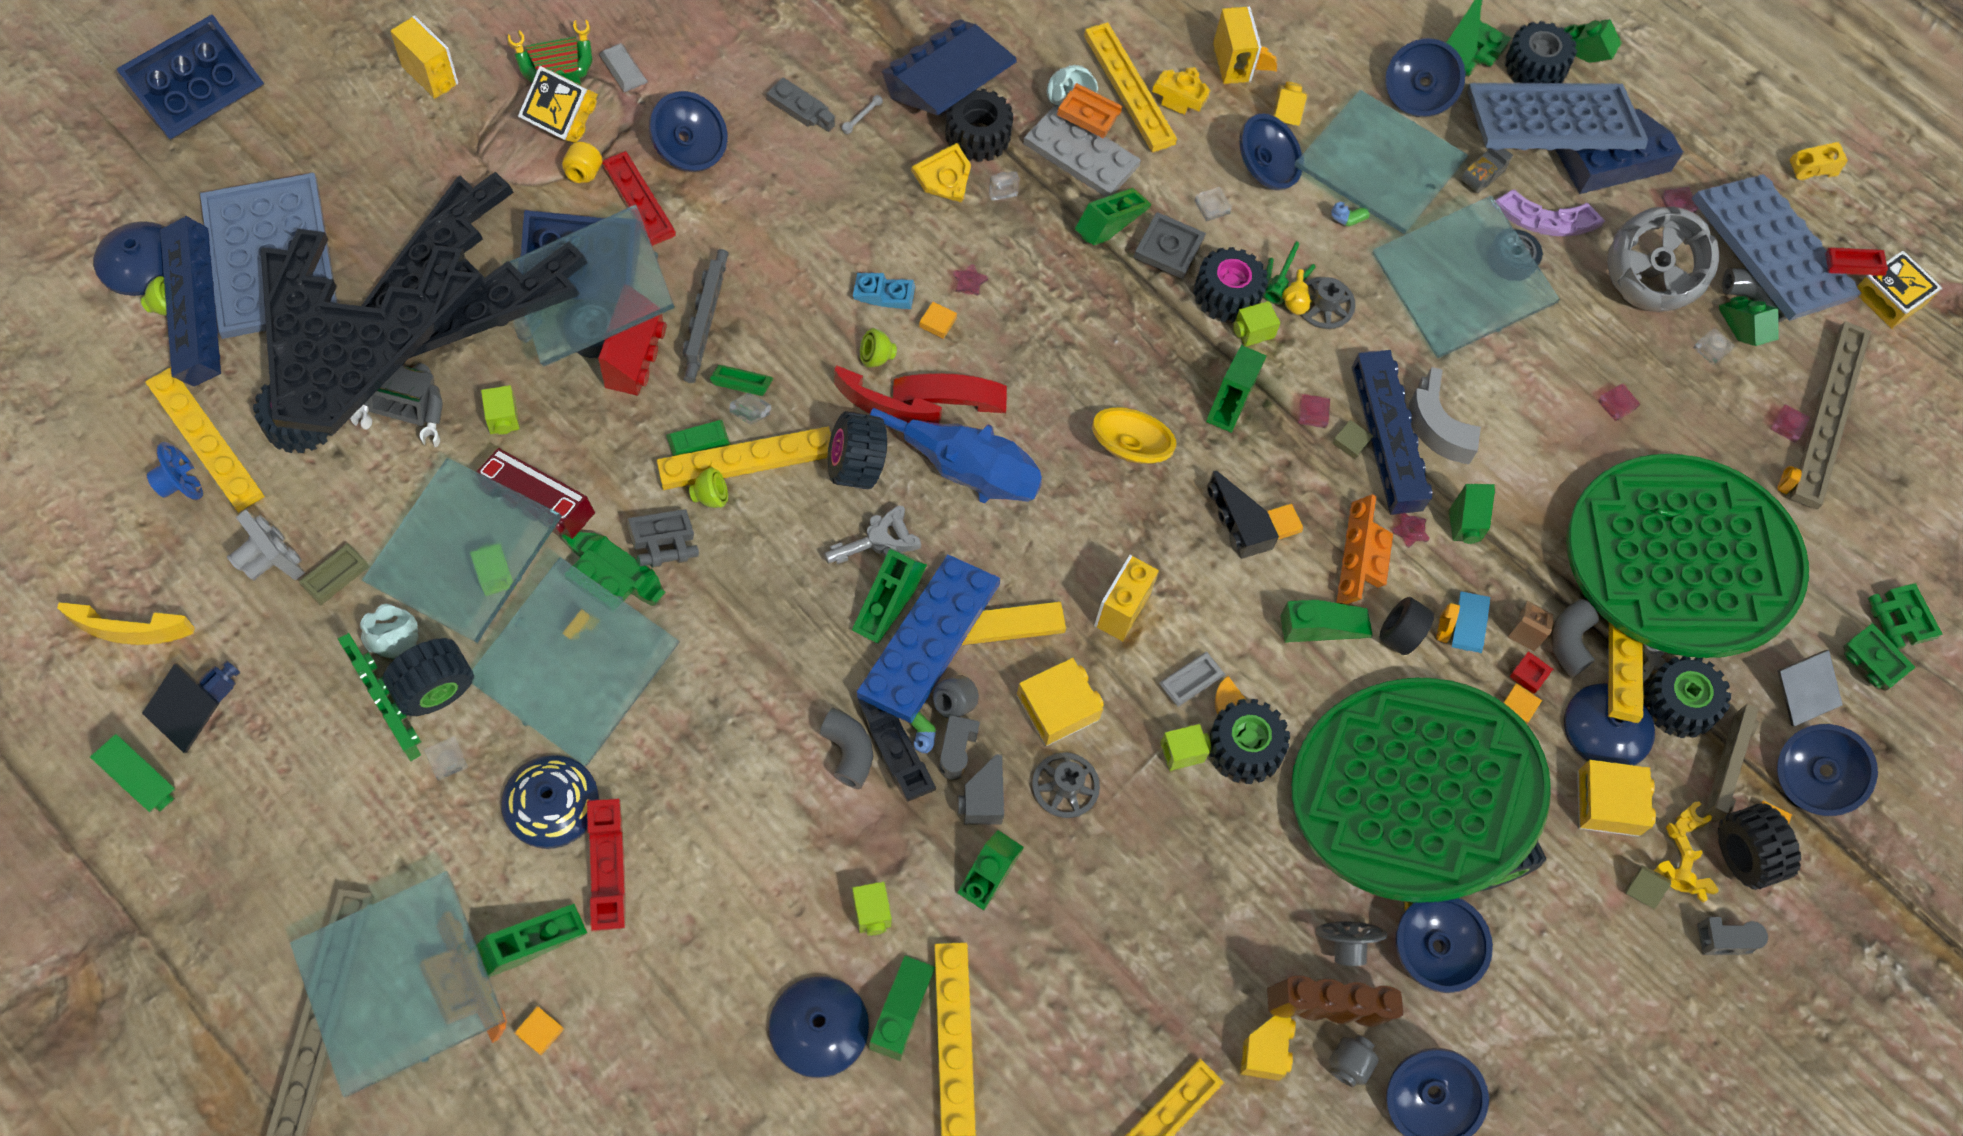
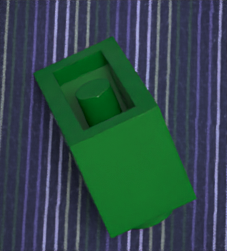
M1465 484L1448 510L1453 541H1463L1466 544L1482 541L1490 530L1495 484Z

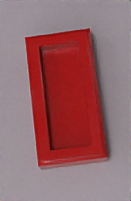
M1828 247L1825 253L1828 273L1885 276L1888 270L1884 250Z

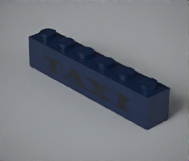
M185 216L160 229L171 374L172 377L195 387L220 375L221 365L209 231L203 224Z
M1391 350L1358 353L1351 368L1368 433L1373 435L1371 444L1390 515L1423 512L1432 499V487L1426 481L1425 462L1423 458H1420L1418 452V436L1416 433H1413L1411 411L1406 408L1404 401L1405 389L1398 379V363L1396 360H1393Z

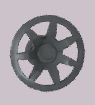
M1317 277L1305 282L1308 287L1311 286L1314 295L1310 296V304L1315 303V306L1308 314L1304 313L1301 315L1304 320L1315 327L1334 329L1343 326L1352 318L1355 311V299L1351 290L1345 284L1329 277ZM1349 301V313L1342 309L1340 304ZM1323 311L1325 323L1318 322L1312 317ZM1332 311L1344 319L1331 323Z
M1066 752L1053 754L1045 758L1038 765L1033 775L1032 787L1037 802L1048 813L1061 818H1074L1085 814L1093 807L1099 796L1100 782L1094 767L1086 759ZM1064 759V762L1056 770L1048 765L1054 760ZM1076 762H1079L1080 764H1082L1086 769H1083V768H1082L1078 763H1076ZM1044 769L1052 778V782L1038 786L1039 775ZM1089 773L1094 782V790L1084 786L1086 776ZM1054 790L1056 796L1052 805L1049 806L1043 800L1040 792ZM1080 793L1081 795L1092 796L1089 803L1080 809L1076 795ZM1063 798H1068L1074 811L1063 812L1056 810Z
M1329 922L1319 925L1315 929L1318 936L1335 941L1334 961L1346 966H1362L1367 964V944L1379 942L1387 938V932L1384 929L1361 922ZM1343 926L1350 927V930H1345ZM1359 928H1364L1362 932L1358 931Z

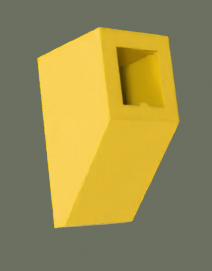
M1286 81L1285 86H1278L1273 116L1284 123L1300 126L1307 93L1302 89L1301 84Z
M1274 1016L1243 1041L1241 1075L1280 1081L1286 1076L1287 1072H1291L1293 1053L1288 1052L1289 1039H1293L1295 1034V1019Z

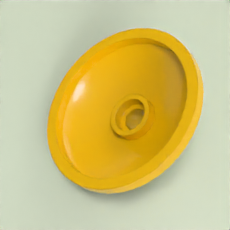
M1114 407L1104 409L1094 417L1092 430L1098 442L1107 451L1124 461L1138 464H1155L1169 459L1175 451L1176 439L1171 430L1161 421L1146 413L1129 408Z

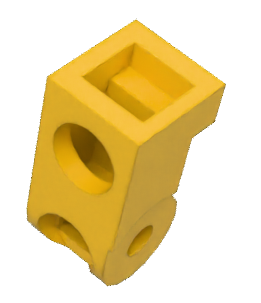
M1840 142L1803 149L1793 154L1789 159L1798 180H1805L1813 176L1827 174L1828 178L1838 176L1848 161Z

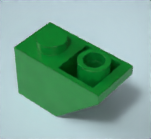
M1611 19L1594 20L1580 25L1572 24L1564 28L1566 33H1570L1573 36L1571 40L1576 42L1575 49H1577V54L1575 57L1588 63L1612 60L1622 44Z
M1745 296L1733 297L1730 299V302L1719 305V311L1737 341L1759 346L1779 339L1778 308L1766 305L1764 301L1748 300Z
M997 830L985 843L957 893L984 911L1011 872L1025 847Z

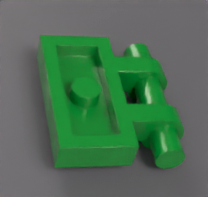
M1480 20L1477 53L1474 62L1479 65L1483 63L1491 68L1509 45L1511 37Z
M1916 583L1890 589L1885 593L1888 600L1885 603L1879 594L1868 597L1872 606L1870 611L1874 618H1878L1884 629L1882 633L1899 650L1906 647L1902 636L1906 635L1912 646L1935 640L1943 635ZM1889 613H1895L1900 625H1895Z

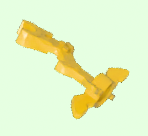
M1698 801L1691 804L1676 818L1675 824L1669 823L1666 825L1669 838L1675 840L1681 853L1679 868L1674 869L1670 861H1664L1657 865V868L1653 871L1671 880V887L1680 892L1697 894L1700 901L1706 902L1708 900L1706 893L1716 894L1719 889L1710 878L1697 880V876L1691 872L1693 862L1699 859L1703 852L1701 850L1694 851L1686 836V833L1705 826L1712 819L1710 814L1704 818L1696 814L1695 810L1702 805Z

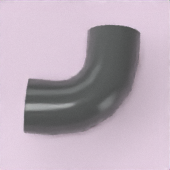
M1728 268L1725 271L1722 279V289L1726 295L1745 296L1752 301H1764L1766 305L1778 308L1748 269ZM1778 308L1779 323L1784 321L1786 317Z
M1579 599L1567 607L1556 618L1551 633L1553 652L1560 665L1571 678L1584 671L1595 661V658L1585 648L1582 642V635L1586 630L1597 624L1599 619L1594 607L1584 599Z
M832 708L822 724L820 736L835 742L842 750L841 761L833 775L846 786L861 789L869 775L874 758L871 739L861 723L848 714Z

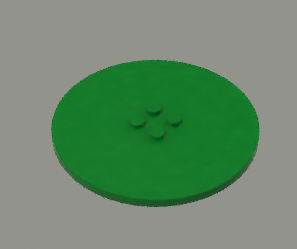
M1652 454L1623 461L1602 472L1584 489L1569 519L1566 538L1567 555L1574 578L1584 596L1600 615L1627 636L1657 650L1695 658H1720L1751 651L1766 644L1787 627L1797 614L1807 592L1809 582L1808 554L1803 537L1790 514L1769 491L1756 481L1729 466L1712 460L1684 454ZM1657 510H1670L1684 515H1677L1671 518L1658 514Z
M1417 677L1391 680L1369 686L1353 693L1330 708L1315 723L1301 744L1293 767L1291 790L1295 817L1300 831L1316 857L1328 869L1344 881L1368 893L1387 899L1423 903L1440 902L1471 895L1493 885L1512 872L1529 855L1543 832L1550 807L1551 781L1547 760L1538 739L1524 720L1509 706L1496 697L1467 684L1438 678Z

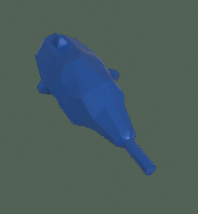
M873 408L870 413L871 416L881 417L886 426L903 433L904 439L926 455L942 477L978 492L979 500L982 503H986L989 499L1029 502L1035 499L1040 490L1042 476L1033 459L1015 442L994 435L993 426L986 425L982 430L958 423L938 424L919 420H911L907 423L876 408Z

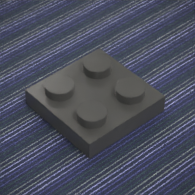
M1156 212L1135 251L1134 258L1184 279L1205 239L1206 233Z

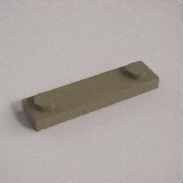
M1746 704L1733 716L1703 816L1706 817L1710 814L1712 816L1711 821L1713 822L1730 814L1736 803L1733 794L1750 737L1755 734L1759 725V721L1756 720L1759 708L1750 704Z

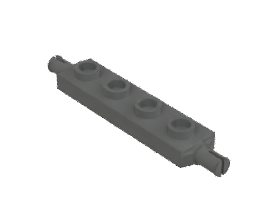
M724 249L717 250L716 260H711L709 269L703 271L701 282L702 287H704L703 292L697 294L695 309L698 311L696 317H691L690 341L685 340L682 355L687 359V369L683 379L687 383H695L697 372L700 370L724 272L726 271V261L729 256L728 251Z

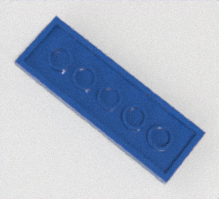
M947 555L857 691V698L912 723L999 587L1000 578Z

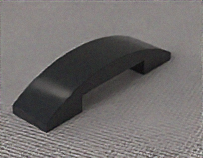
M857 698L875 745L904 799L909 802L935 791L936 786L924 762L919 760L899 718Z

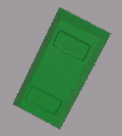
M718 365L710 380L716 386L763 396L771 385L773 377Z
M722 420L666 435L673 456L731 445Z

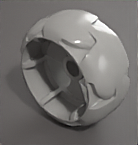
M1674 206L1650 208L1629 219L1615 234L1608 252V272L1614 287L1623 294V298L1635 307L1651 312L1676 310L1697 300L1709 288L1708 286L1715 277L1719 264L1718 243L1716 238L1710 234L1707 223L1695 213ZM1664 227L1663 247H1659L1648 254L1631 250L1632 247L1637 245L1638 237L1645 231ZM1682 242L1685 245L1689 244L1693 253L1694 268L1693 272L1689 274L1674 266L1676 257L1673 250ZM1638 273L1647 278H1653L1664 273L1667 291L1658 292L1649 289L1640 281L1642 276Z

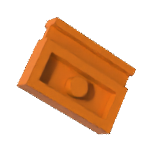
M1076 83L1073 90L1069 92L1059 106L1057 115L1104 139L1116 121L1117 116L1121 114L1123 106Z

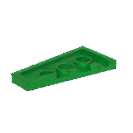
M350 633L338 638L339 643L351 660L356 672L367 687L369 694L383 714L382 716L410 762L420 757L421 753L416 745L422 742L413 726L406 729L401 721L407 718V716L400 712L396 703L391 704L387 697L390 692L383 681L384 677L382 676L377 679L374 675L373 670L378 667L370 653L362 654Z

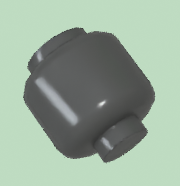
M955 675L937 684L933 692L934 705L937 711L946 718H949L950 715L961 717L974 710L978 704L979 694L976 685L970 678L963 675Z
M1357 1035L1355 1039L1343 1037L1329 1059V1065L1333 1069L1331 1074L1352 1088L1356 1084L1365 1085L1379 1062L1378 1056L1373 1051L1375 1045L1361 1035Z

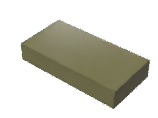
M347 543L302 578L299 583L321 606L370 566Z

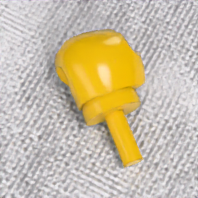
M1302 269L1297 270L1296 282H1292L1290 287H1287L1283 292L1286 307L1296 315L1306 313L1311 303L1308 292L1309 287L1303 282L1304 271Z

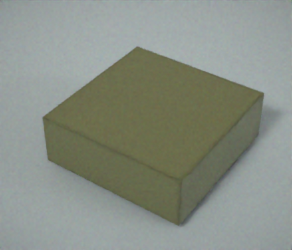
M1350 420L1334 438L1333 444L1356 459L1372 440L1373 435Z
M1641 865L1625 889L1626 894L1655 909L1671 886V880Z

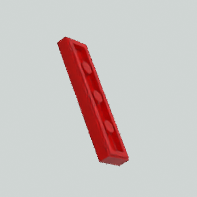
M627 151L602 160V167L633 218L643 225L642 232L649 244L654 246L675 237L676 231Z

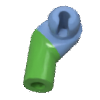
M1337 202L1331 210L1333 219L1347 227L1364 221L1370 216L1365 206L1350 211L1348 206H1344V202Z
M919 711L913 722L910 723L917 730L913 745L918 752L928 753L935 745L936 728Z

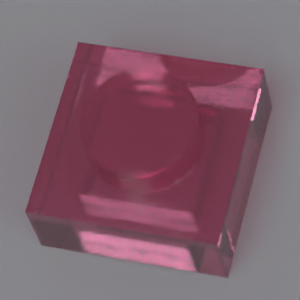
M1690 187L1665 190L1661 195L1665 207H1679L1693 213L1698 210L1697 205L1691 199L1693 194Z
M1623 383L1603 394L1598 400L1615 421L1630 414L1640 406V403Z
M1302 394L1298 424L1326 428L1329 422L1330 398Z
M1784 404L1770 429L1796 443L1801 437L1810 417Z

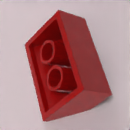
M625 286L598 359L606 389L639 396L641 387L646 386L650 374L648 368L651 362L654 363L658 354L657 343L659 338H664L667 323L663 322L662 310L631 287Z

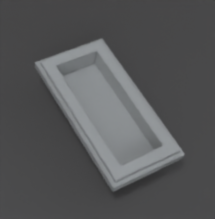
M623 44L615 45L599 54L624 93L648 83Z
M1206 651L1159 684L1175 705L1179 707L1224 677L1225 673Z

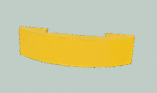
M59 602L57 609L82 631L115 643L131 645L159 644L192 635L195 627L186 616L153 613L151 623L146 624L102 619L89 605Z

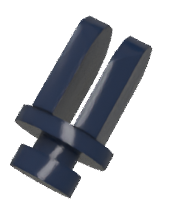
M227 660L223 662L222 666L224 667L221 670L214 665L197 681L219 703L236 685L231 677L233 675L237 677L241 673Z

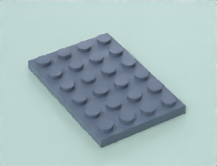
M1469 83L1467 93L1486 148L1501 150L1503 148H1517L1519 150H1527L1529 148L1545 150L1598 149L1602 151L1608 149H1624L1627 151L1646 149L1647 136L1623 84Z
M315 173L200 193L204 226L209 231L218 331L222 339L266 331L261 248L288 250L297 229L326 233L318 181ZM328 242L312 277L334 280ZM336 290L330 301L332 303H338Z
M1764 174L1701 190L1691 198L1789 321L1852 301L1861 294L1854 280L1846 274L1828 273L1825 257L1826 249L1822 246L1821 240L1812 234L1805 221L1794 212L1788 200L1780 195L1775 189L1773 182Z

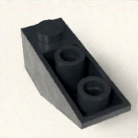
M1213 471L1207 484V492L1210 499L1215 500L1217 504L1220 522L1222 525H1226L1230 533L1229 540L1232 548L1238 551L1241 559L1273 550L1279 536L1268 512L1220 472Z

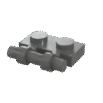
M686 509L628 518L627 527L634 550L646 548L648 552L637 555L639 567L650 565L653 568L661 566L664 562L677 561V563L687 562L688 558L699 557L697 545L686 547L685 541L693 540L694 531ZM673 543L674 549L659 550L658 546Z

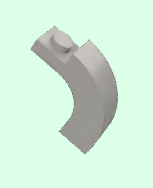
M1431 367L1427 376L1421 377L1419 386L1409 402V409L1412 415L1411 423L1419 438L1431 450L1449 460L1469 465L1478 452L1481 427L1456 421L1444 411L1439 400L1442 369Z

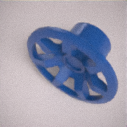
M161 442L157 446V456L161 465L147 472V479L153 490L163 498L178 490L193 500L202 498L203 490L200 481L196 477L187 476L186 474L190 469H195L191 461L174 445L168 442ZM181 458L186 463L182 466L179 464ZM201 486V488L197 492L195 487Z

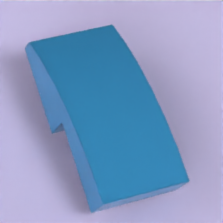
M857 273L853 298L864 303L882 307L912 309L915 284L913 280H886L884 273Z
M1461 591L1458 600L1460 609L1453 631L1452 647L1482 653L1490 597Z

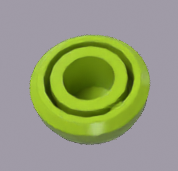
M159 276L148 284L145 296L141 298V304L149 313L155 312L159 315L167 316L164 277Z
M871 328L864 334L860 344V358L865 367H879L885 364L888 359L893 360L896 356V344L891 343L889 337L884 332Z
M713 467L704 470L697 477L695 484L689 487L690 497L695 503L700 502L710 508H721L727 503L728 490L722 474Z

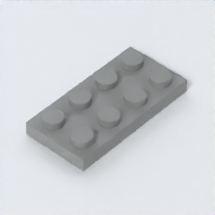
M1057 105L1024 137V145L1104 197L1115 194L1140 166L1141 159L1107 137L1103 139L1058 116L1059 107Z

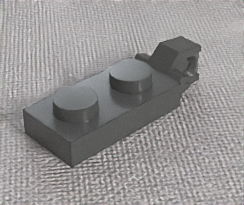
M784 77L766 93L767 101L807 127L816 124L827 132H830L835 127V115L828 110L829 108L824 103Z

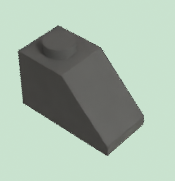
M996 754L965 785L964 794L958 795V814H964V825L1002 824L1004 818L1002 754Z

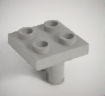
M244 510L236 517L250 535L248 536V541L227 556L236 569L239 571L243 570L253 581L274 565L295 581L305 574L298 564L302 561L300 556L290 546L287 547L283 543V540H285L283 534L274 525L271 526L262 515L255 517L249 511Z

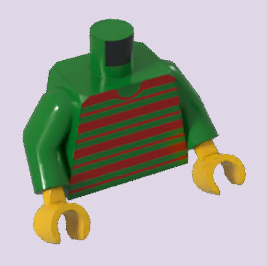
M586 20V29L579 31L577 29V21H574L573 27L579 35L578 41L576 36L526 45L525 51L522 46L524 43L523 33L518 30V36L521 39L519 43H514L511 40L510 34H508L507 42L511 48L516 50L514 55L522 76L533 83L541 66L581 85V78L587 75L592 64L590 40H587V35L591 29L589 22Z

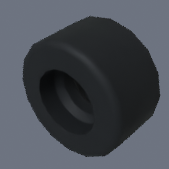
M1406 597L1387 616L1380 630L1379 638L1383 643L1401 655H1408L1427 636L1434 621V612L1414 598Z

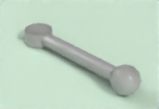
M875 95L872 102L850 123L845 122L842 125L843 133H852L853 126L875 106L882 104V97Z

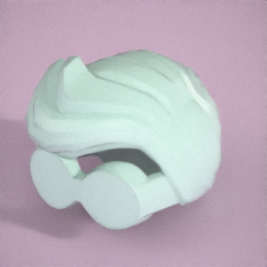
M1070 65L1052 75L1047 85V97L1050 103L1060 106L1069 92L1073 90L1076 83L1097 93L1099 89L1097 81L1086 68L1079 65Z
M382 604L375 613H367L360 622L362 630L361 640L369 653H375L394 660L400 654L416 645L418 640V624L414 616L408 611L390 604ZM394 616L398 617L393 623H375L376 620L386 621Z

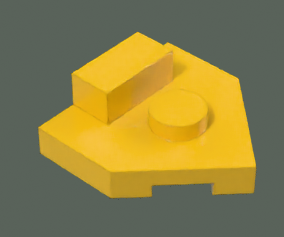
M1193 67L1186 68L1185 72H1174V70L1162 71L1153 85L1152 92L1164 96L1161 105L1185 115L1189 108L1196 111L1201 110L1208 99L1210 89L1205 83L1201 82L1199 72Z
M956 143L913 165L911 171L926 193L962 203L971 164Z

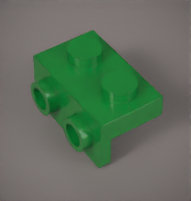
M1873 623L1842 646L1846 650L1844 653L1845 657L1854 666L1860 665L1868 673L1865 676L1867 680L1877 689L1882 687L1884 691L1889 690L1916 668Z

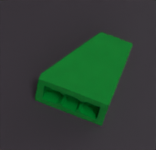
M1240 346L1223 378L1206 420L1207 423L1230 433L1233 432L1267 355L1246 346Z
M117 734L90 756L100 768L149 813L154 809L161 812L175 799L171 793L176 789Z

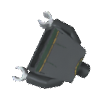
M418 363L413 368L401 366L350 420L356 426L359 419L363 417L361 426L363 429H368L372 425V418L368 414L369 411L423 426L424 422H426L427 427L421 430L420 439L425 445L426 437L434 435L433 444L437 447L440 443V437L436 431V424L440 425L443 407L440 389L434 385V376L425 364Z

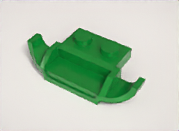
M580 531L573 539L564 534L561 536L567 546L580 557L565 574L566 580L612 613L620 607L630 594L651 606H655L665 595L666 592L663 590L652 568L649 569L647 566L639 567L637 559L612 543L606 536Z

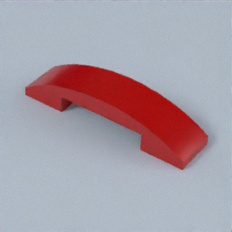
M836 365L834 369L835 386L851 403L868 414L871 413L873 408H876L907 423L911 420H919L940 424L941 406L915 397L912 405L905 404L863 387V375Z
M945 373L917 374L894 379L893 399L912 405L915 397L937 404L978 406V412L1006 413L1007 386L992 380L968 375Z
M620 798L587 801L591 867V931L625 929V862Z

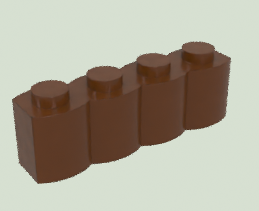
M1296 975L1267 987L1268 1011L1282 1018L1298 1015L1310 1021H1319L1327 1018L1338 1024H1347L1355 1021L1365 1027H1375L1404 1015L1402 993L1391 986L1384 985L1372 988L1360 982L1344 985L1333 979H1322L1316 982L1309 977Z

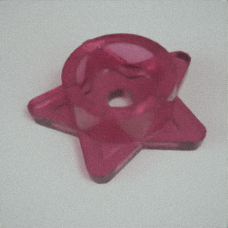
M971 264L965 271L953 272V276L958 281L956 292L978 296L980 295V285L988 281V276L977 273L974 264Z
M1405 513L1401 515V524L1393 528L1392 531L1393 534L1403 537L1408 548L1416 541L1427 542L1430 539L1425 532L1426 519L1408 516Z

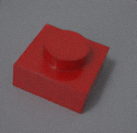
M1528 651L1509 677L1532 694H1535L1553 671V668Z

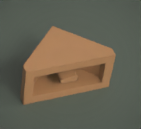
M1527 600L1508 638L1535 652L1551 633L1554 614Z

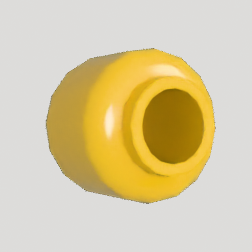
M575 142L569 147L562 161V168L571 181L589 183L594 180L601 167L602 156L593 145L586 142Z

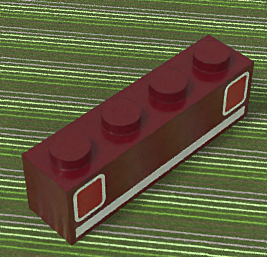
M500 448L475 472L481 483L480 489L487 496L500 498L512 510L520 509L530 520L535 523L543 522L556 535H561L562 533L573 539L595 514L586 495Z

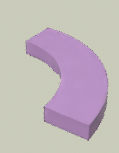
M1515 189L1494 200L1492 207L1514 224L1544 235H1580L1601 227L1605 222L1588 203L1574 208L1550 211L1542 209L1541 205L1527 200Z

